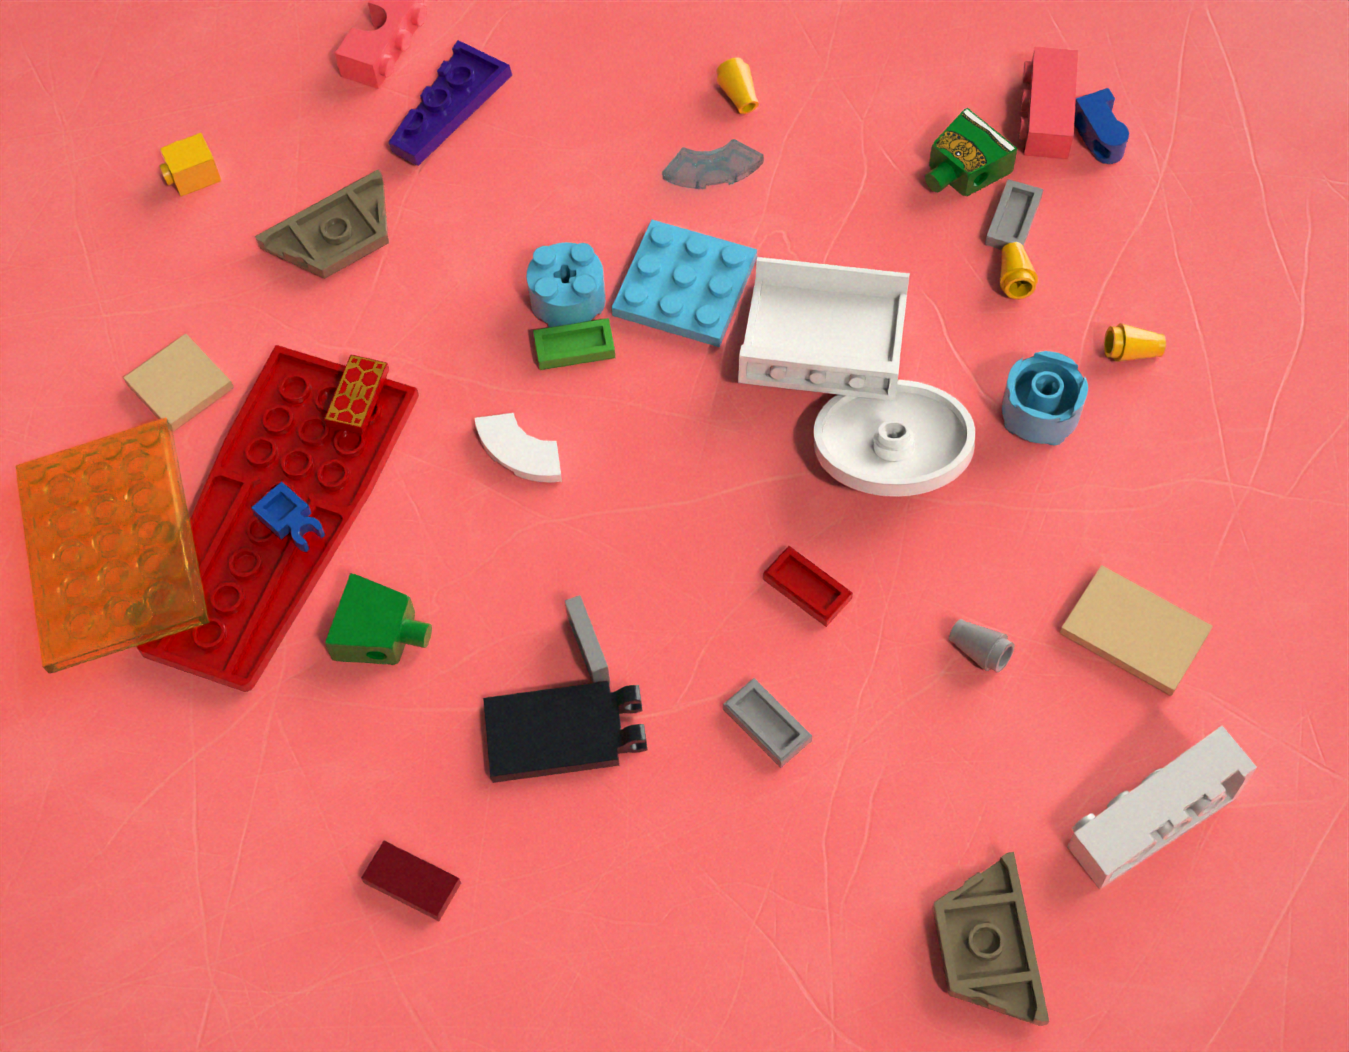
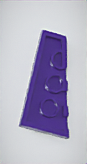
M457 40L452 48L454 54L449 61L442 62L437 70L438 78L432 87H425L420 95L422 101L417 109L409 111L388 142L392 153L419 166L512 76L509 64Z

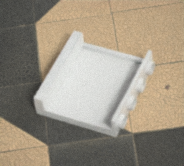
M757 257L756 278L744 345H741L739 354L738 383L895 401L910 273Z

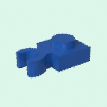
M282 481L251 507L254 515L281 540L291 532L296 547L301 551L307 552L309 550L307 541L303 538L306 532H315L321 538L325 536L321 523L313 517H308L311 514L309 505Z

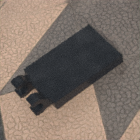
M609 681L483 698L492 783L620 766L618 754L648 750L644 724L630 725L621 730L619 714L643 711L639 685L624 686L615 692H611Z

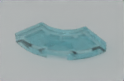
M732 139L724 147L712 151H694L682 147L662 171L663 180L669 183L694 189H706L708 185L726 182L730 185L755 172L764 163V154L735 139Z

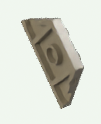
M378 169L255 236L258 246L272 255L325 279L387 245L389 237L382 173Z
M1009 852L982 873L978 872L966 880L963 886L955 891H950L933 903L932 910L948 995L1038 1026H1047L1049 1016L1014 852Z

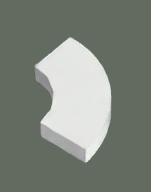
M514 413L474 418L480 442L495 462L513 471L514 475L527 480L549 483L562 482L557 441L539 440L527 435L518 426Z

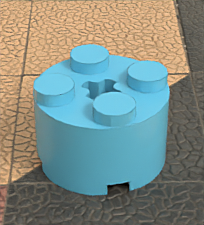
M557 243L550 246H541L534 251L533 258L527 268V284L531 308L538 320L540 318L548 323V327H556L591 321L598 313L599 315L602 313L606 303L603 266L589 244Z
M1051 351L1036 352L1033 357L1018 360L1009 372L1002 401V415L1005 428L1010 433L1033 443L1055 446L1064 442L1065 438L1076 429L1080 421L1088 393L1086 377L1083 378L1077 370L1078 365L1071 358Z

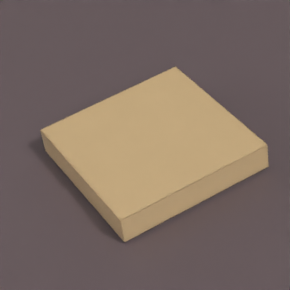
M186 333L123 377L128 387L171 433L234 388L232 381Z

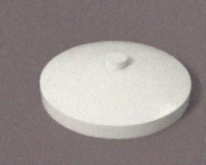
M898 380L895 401L837 394L822 407L814 424V449L818 461L826 472L850 488L874 495L911 496L938 489L962 474L971 462L974 454V421L964 405L955 397L939 388L915 381Z

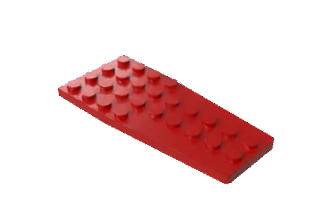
M275 345L223 442L136 644L141 655L146 659L243 692L251 691L372 493L419 397L417 388L386 378L364 435L327 427L324 418L346 366ZM281 481L309 505L311 514L308 517L317 519L324 530L325 536L322 538L312 531L306 532L303 535L309 546L307 552L301 551L296 547L291 532L281 540L254 515L251 509L252 506Z

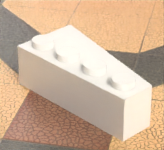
M1222 725L1164 768L1157 769L1151 773L1135 789L1130 792L1124 791L1117 795L1107 804V809L1095 817L1091 813L1078 821L1072 827L1074 833L1067 848L1097 887L1102 889L1236 800L1257 766Z

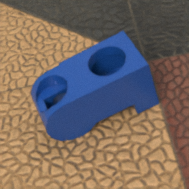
M1109 88L1075 99L1074 126L1098 161L1105 164H1114L1121 161L1124 156L1129 138V130L1124 123L1116 119L1112 112L1115 97Z

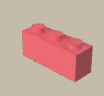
M1034 47L1032 62L1025 61L1023 83H1029V89H1023L1020 111L1027 112V118H1021L1018 140H1025L1024 155L1068 159L1074 134L1078 50Z

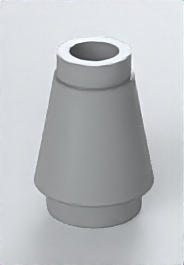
M963 619L955 623L949 635V641L953 642L985 671L991 669L997 673L1002 671L1008 664L1015 648V644L1008 640L1007 634L966 622Z

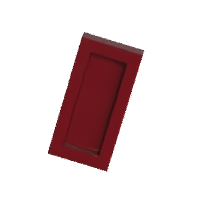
M386 841L382 842L361 877L364 884L437 921L441 920L461 885L458 877Z

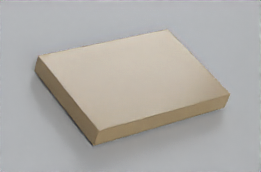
M1101 565L1063 624L1060 634L1172 696L1213 626Z

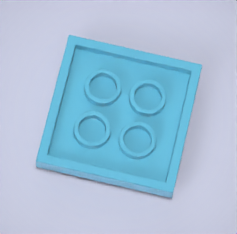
M651 219L613 303L612 316L720 347L756 262L757 249Z

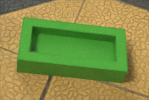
M609 318L533 330L540 370L616 358Z

